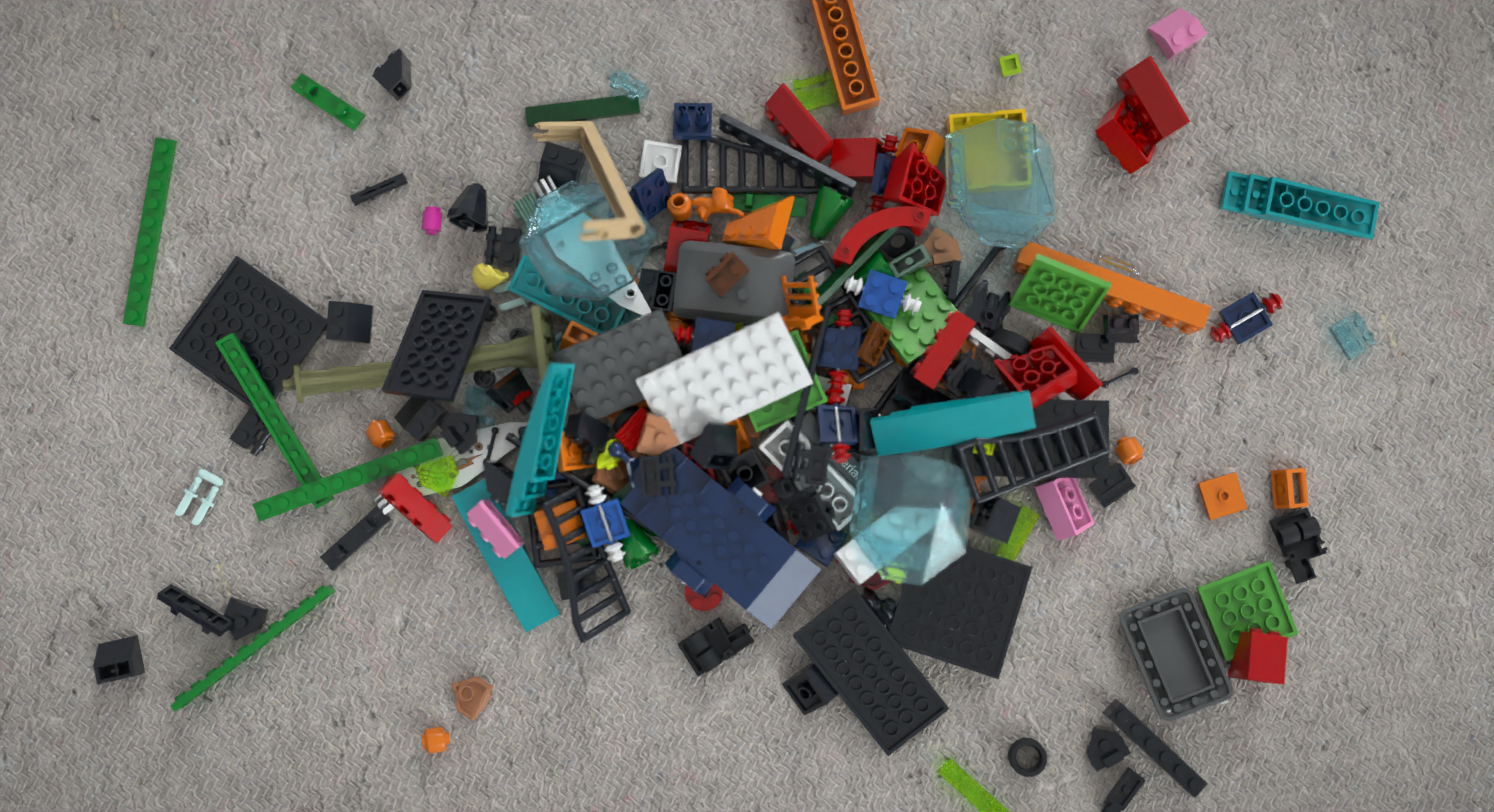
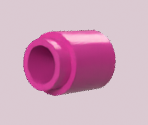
M425 207L421 227L425 234L437 235V232H441V208Z

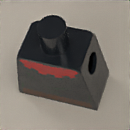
M519 368L514 369L486 391V394L507 413L517 408L525 416L532 411V407L526 400L533 395V391Z

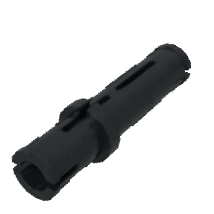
M402 172L371 187L368 185L364 190L353 195L351 194L350 198L353 204L357 206L370 199L373 201L376 199L375 197L408 184V181Z

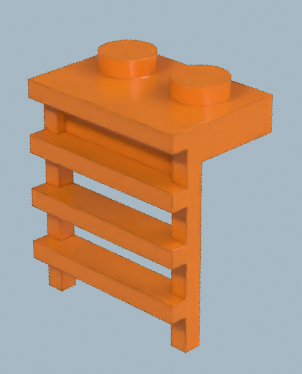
M813 275L808 276V282L788 283L786 276H781L782 288L789 315L782 316L781 318L787 330L795 328L800 330L811 329V325L823 320V316H820L819 313L821 305H818L817 301L819 293H816L815 289L817 282H814ZM788 288H810V293L789 294ZM790 299H812V305H791Z

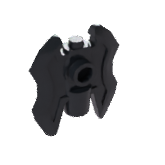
M983 280L973 291V301L966 311V316L977 323L978 329H988L986 337L990 338L993 336L996 328H1003V320L1010 312L1011 306H1009L1011 296L1008 291L999 301V295L995 293H988L987 295L988 281Z

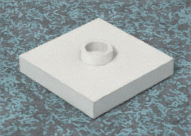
M644 140L639 179L645 178L655 169L660 168L664 171L667 183L677 184L682 145Z

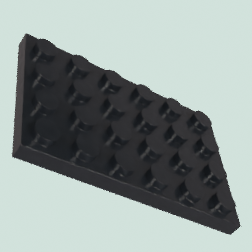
M422 290L382 391L386 394L453 403L492 300L486 296Z

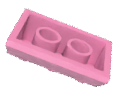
M1052 478L1035 487L1037 497L1041 501L1044 513L1050 522L1052 532L1056 536L1057 541L1076 536L1095 524L1076 478Z
M488 497L480 501L467 513L469 516L467 519L473 527L477 526L479 528L481 537L494 546L493 551L498 557L502 556L505 559L525 542Z

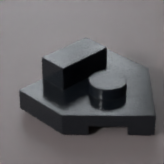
M453 412L438 424L442 429L440 433L451 448L455 447L460 455L467 452L477 443V424H479V416Z
M231 597L224 616L234 621L233 628L230 629L234 640H238L261 629L268 610Z
M1093 727L1092 737L1086 754L1095 771L1105 767L1108 769L1123 761V757L1131 754L1121 735Z

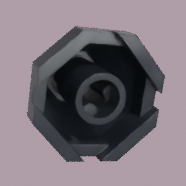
M477 183L467 185L448 211L447 218H449V223L463 230L471 227L473 228L472 232L476 233L487 231V192L482 185Z

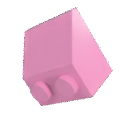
M1181 8L1148 28V31L1167 60L1200 41L1207 34L1198 19Z

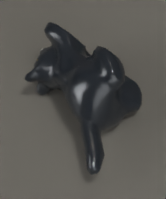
M864 587L863 591L865 594H861L862 598L888 631H890L887 624L894 617L893 613L897 608L895 601L889 597L881 600L874 590Z

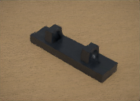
M376 506L320 556L332 571L341 566L392 520L388 514H383V509H379ZM341 545L347 552H343L339 546Z
M172 584L157 594L159 601L171 607L170 612L176 616L179 613L201 625L202 632L207 635L213 632L221 637L225 632L233 628L234 621Z

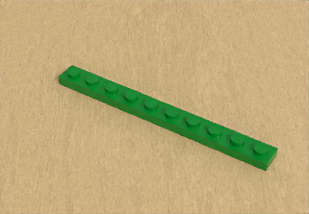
M155 137L122 324L145 327L177 141Z
M231 333L215 342L301 485L303 486L322 479L235 333ZM332 495L313 502V505L317 509L335 498Z
M437 437L258 501L253 503V507L260 522L443 456V452Z
M332 585L319 587L314 591L316 595L312 598L307 597L299 603V608L295 611L291 609L283 615L284 619L278 622L277 620L267 627L269 630L266 633H259L252 639L253 643L249 646L245 644L239 648L236 656L233 658L229 656L221 662L222 666L219 669L214 668L205 674L207 678L203 681H196L190 686V691L187 693L184 691L174 698L176 701L170 705L173 711L184 708L335 593L334 587Z

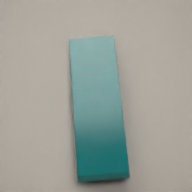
M1228 171L1225 176L1219 209L1284 224L1372 240L1380 202L1277 177L1267 178L1255 174L1245 175Z
M524 254L508 287V290L598 334L642 316L621 307L599 289Z
M550 363L547 368L520 448L511 484L506 516L517 517L534 514L537 498L545 497L547 480L555 479L575 368L573 363Z
M1029 390L911 406L910 410L891 412L890 416L870 419L878 456L950 446L974 438H992L1036 428Z
M483 479L451 497L525 632H528L560 615V612L538 569L534 567V562L524 543L505 559L502 556L498 557L493 551L494 546L490 542H486L481 537L479 528L477 526L473 527L467 518L469 516L467 513L480 501L488 497L518 533L511 517L506 516V510L502 503L498 504L490 498L491 494L487 492L486 481Z

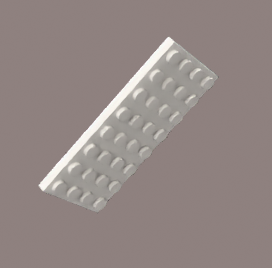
M778 312L636 379V383L652 413L667 418L680 442L678 445L701 435L703 428L708 422L726 424L813 384V380Z

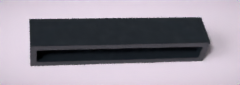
M1114 699L1102 712L1188 794L1196 798L1208 785L1203 778L1121 702Z

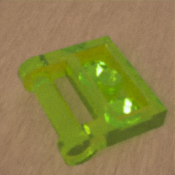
M829 70L824 71L823 74L806 79L792 80L797 99L807 111L838 103ZM824 81L827 84L825 86L817 87L803 92L801 90L802 87Z

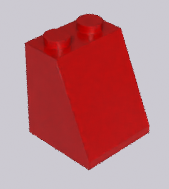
M878 138L833 139L829 168L856 182L872 184L878 153L884 154L886 152L880 148L884 143Z
M688 219L684 221L673 220L669 230L663 271L677 273L681 244L685 241L709 242L712 224Z
M1250 628L1249 632L1241 631L1228 671V678L1284 685L1288 637L1280 636V632L1267 631V634H1264L1262 629Z

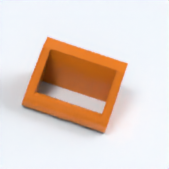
M1305 468L1270 470L1274 509L1309 506ZM1292 473H1298L1300 503H1294Z

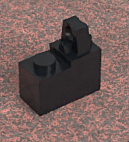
M583 412L571 414L568 417L564 437L570 439L572 443L577 444L578 448L582 449L581 463L593 465L599 453L605 452L610 427Z

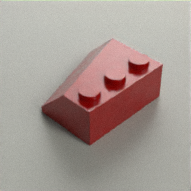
M1124 96L1103 115L1095 132L1098 139L1106 144L1110 154L1119 160L1121 167L1127 170L1129 174H1132L1149 163L1156 144L1154 145L1152 140L1149 139L1143 125H1139L1134 110H1130L1127 105L1128 100Z
M910 142L892 161L883 199L899 206L928 209L932 211L930 216H939L948 179L935 165H931L927 160L928 157L924 153H920L914 142Z
M1054 344L1030 350L1028 354L1020 356L1015 354L1006 360H993L1005 386L1012 390L1011 393L1029 390L1033 409L1077 384L1076 369Z

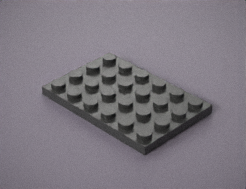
M660 308L554 352L553 357L556 363L575 364L570 392L580 412L597 420L646 400L636 383V379L682 358L683 354Z

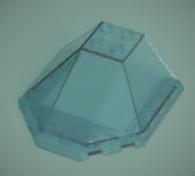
M997 118L944 136L947 206L951 210L954 209L961 216L960 219L963 223L980 236L979 239L984 245L1021 250L1056 219L1052 150L1035 124Z
M570 181L537 199L535 211L530 215L525 226L526 232L524 236H521L519 243L552 294L601 301L634 282L657 237V233L635 205L645 226V231L641 236L628 239L580 240L578 236L581 233L594 232L593 229L588 231L581 229L584 221L616 218L599 183L589 182L588 185L579 184L578 181Z
M913 455L860 456L850 535L856 540L863 553L873 563L883 579L923 585L966 553L972 494L963 470L947 461Z

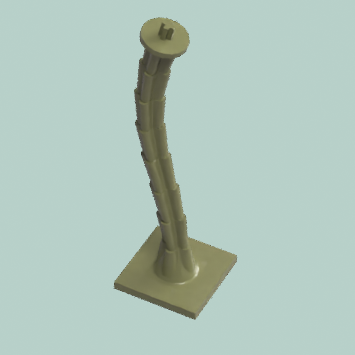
M540 306L531 307L534 334L510 340L509 343L480 345L479 348H474L464 374L480 370L486 372L508 366H513V368H539L542 384L549 364L556 363L553 357L556 348L551 314ZM394 359L391 362L362 363V366L331 367V369L300 370L299 365H294L295 379L282 380L283 390H296L298 403H304V397L329 392H334L335 394L361 388L368 390L382 387Z

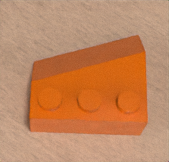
M793 195L748 212L744 214V217L739 216L728 222L722 241L728 245L781 250L795 197Z

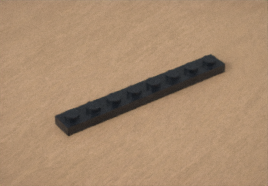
M725 113L720 116L719 129L723 133L730 134L740 142L753 146L757 151L770 155L774 160H779L790 168L804 173L807 177L818 180L824 186L837 190L841 195L851 198L855 193L856 181Z

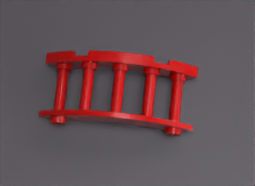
M900 206L875 212L862 219L847 232L836 248L832 260L837 268L842 263L851 265L857 251L867 240L879 232L890 228L908 226L915 236L920 237L923 229H926L932 211L919 207Z

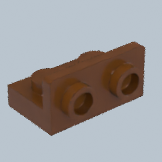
M727 252L719 260L721 264L715 268L713 266L705 273L707 276L705 281L721 298L750 270L734 252L731 254Z
M872 322L856 355L860 358V363L876 367L892 334L879 322Z

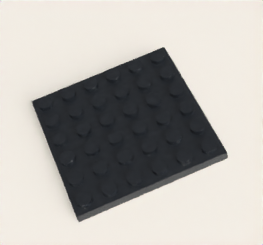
M236 256L169 349L256 411L215 342L231 333H235L272 396L276 399L283 389L282 380L292 377L294 365L300 366L326 330L327 319L242 258Z
M925 533L917 540L889 632L904 649L999 679L1033 567Z

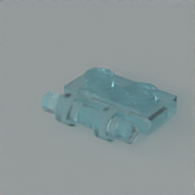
M1357 311L1349 314L1353 320L1352 322L1349 321L1348 317H1345L1328 327L1348 360H1352L1368 350L1364 344L1365 342H1367L1369 347L1377 344L1373 338L1375 335L1372 331L1368 330L1363 316L1360 317ZM1356 327H1357V328L1359 329V331L1361 332V334H1362L1361 337H1360V336L1358 335V333L1356 332V330H1355Z

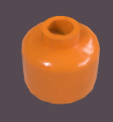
M676 193L669 197L667 208L670 217L677 221L687 220L693 212L691 199L684 193Z
M373 420L369 423L366 436L372 445L381 449L389 447L395 437V433L389 423L385 420Z
M1124 436L1116 442L1117 446L1114 451L1123 464L1131 466L1143 458L1144 450L1135 437L1127 438Z
M442 726L426 729L424 734L421 735L423 750H426L428 754L444 752L447 744H450L449 732H445Z

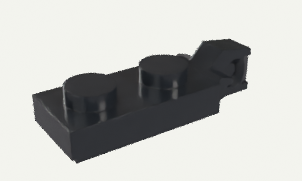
M1128 767L1103 802L1106 805L1101 812L1124 811L1146 780Z

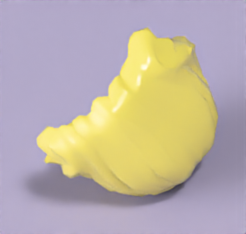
M479 263L473 268L472 278L473 282L480 289L491 290L502 283H506L509 279V273H502L500 269H493L490 265Z

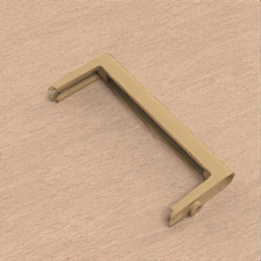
M591 121L539 122L535 124L536 128L547 130L545 133L533 134L537 141H578L581 144L616 218L584 221L581 229L586 231L593 229L594 232L581 233L578 238L582 241L628 239L641 236L645 231L644 223L595 124Z

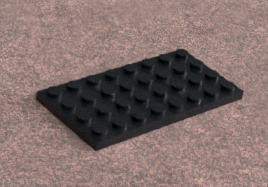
M952 398V401L969 398ZM1048 400L1033 409L1036 428L1006 435L1043 429L1092 411H1097L1109 444V401ZM1092 420L1081 424L1090 452L1101 448ZM1074 428L1063 430L1062 432L1071 458L1074 459L1082 456L1083 454ZM1055 433L1043 436L1053 466L1064 463ZM1036 439L1024 440L1035 474L1046 470ZM1016 442L1004 443L1015 477H1028ZM957 444L951 445V476H965L955 450ZM995 444L993 455H987L994 477H1007ZM973 447L964 450L973 476H986L978 454L973 453ZM1109 453L1047 478L1109 479Z
M855 587L793 634L795 640L887 756L949 710L947 704Z

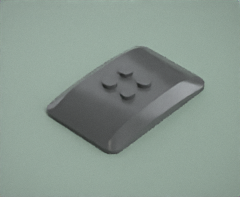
M685 241L679 249L673 311L680 318L696 320L697 317L748 326L778 312L781 317L789 315L781 276H786L787 283L793 282L795 258L787 251ZM727 252L729 254L734 252L750 270L721 298L705 281L707 277L705 273L713 266L715 268L721 264L719 260ZM788 288L789 294H791L792 288Z
M1181 588L1126 608L1120 613L1119 620L1127 642L1161 719L1173 721L1231 698L1233 687L1196 600L1189 589Z

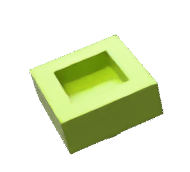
M1017 53L998 58L1002 78L1022 72Z

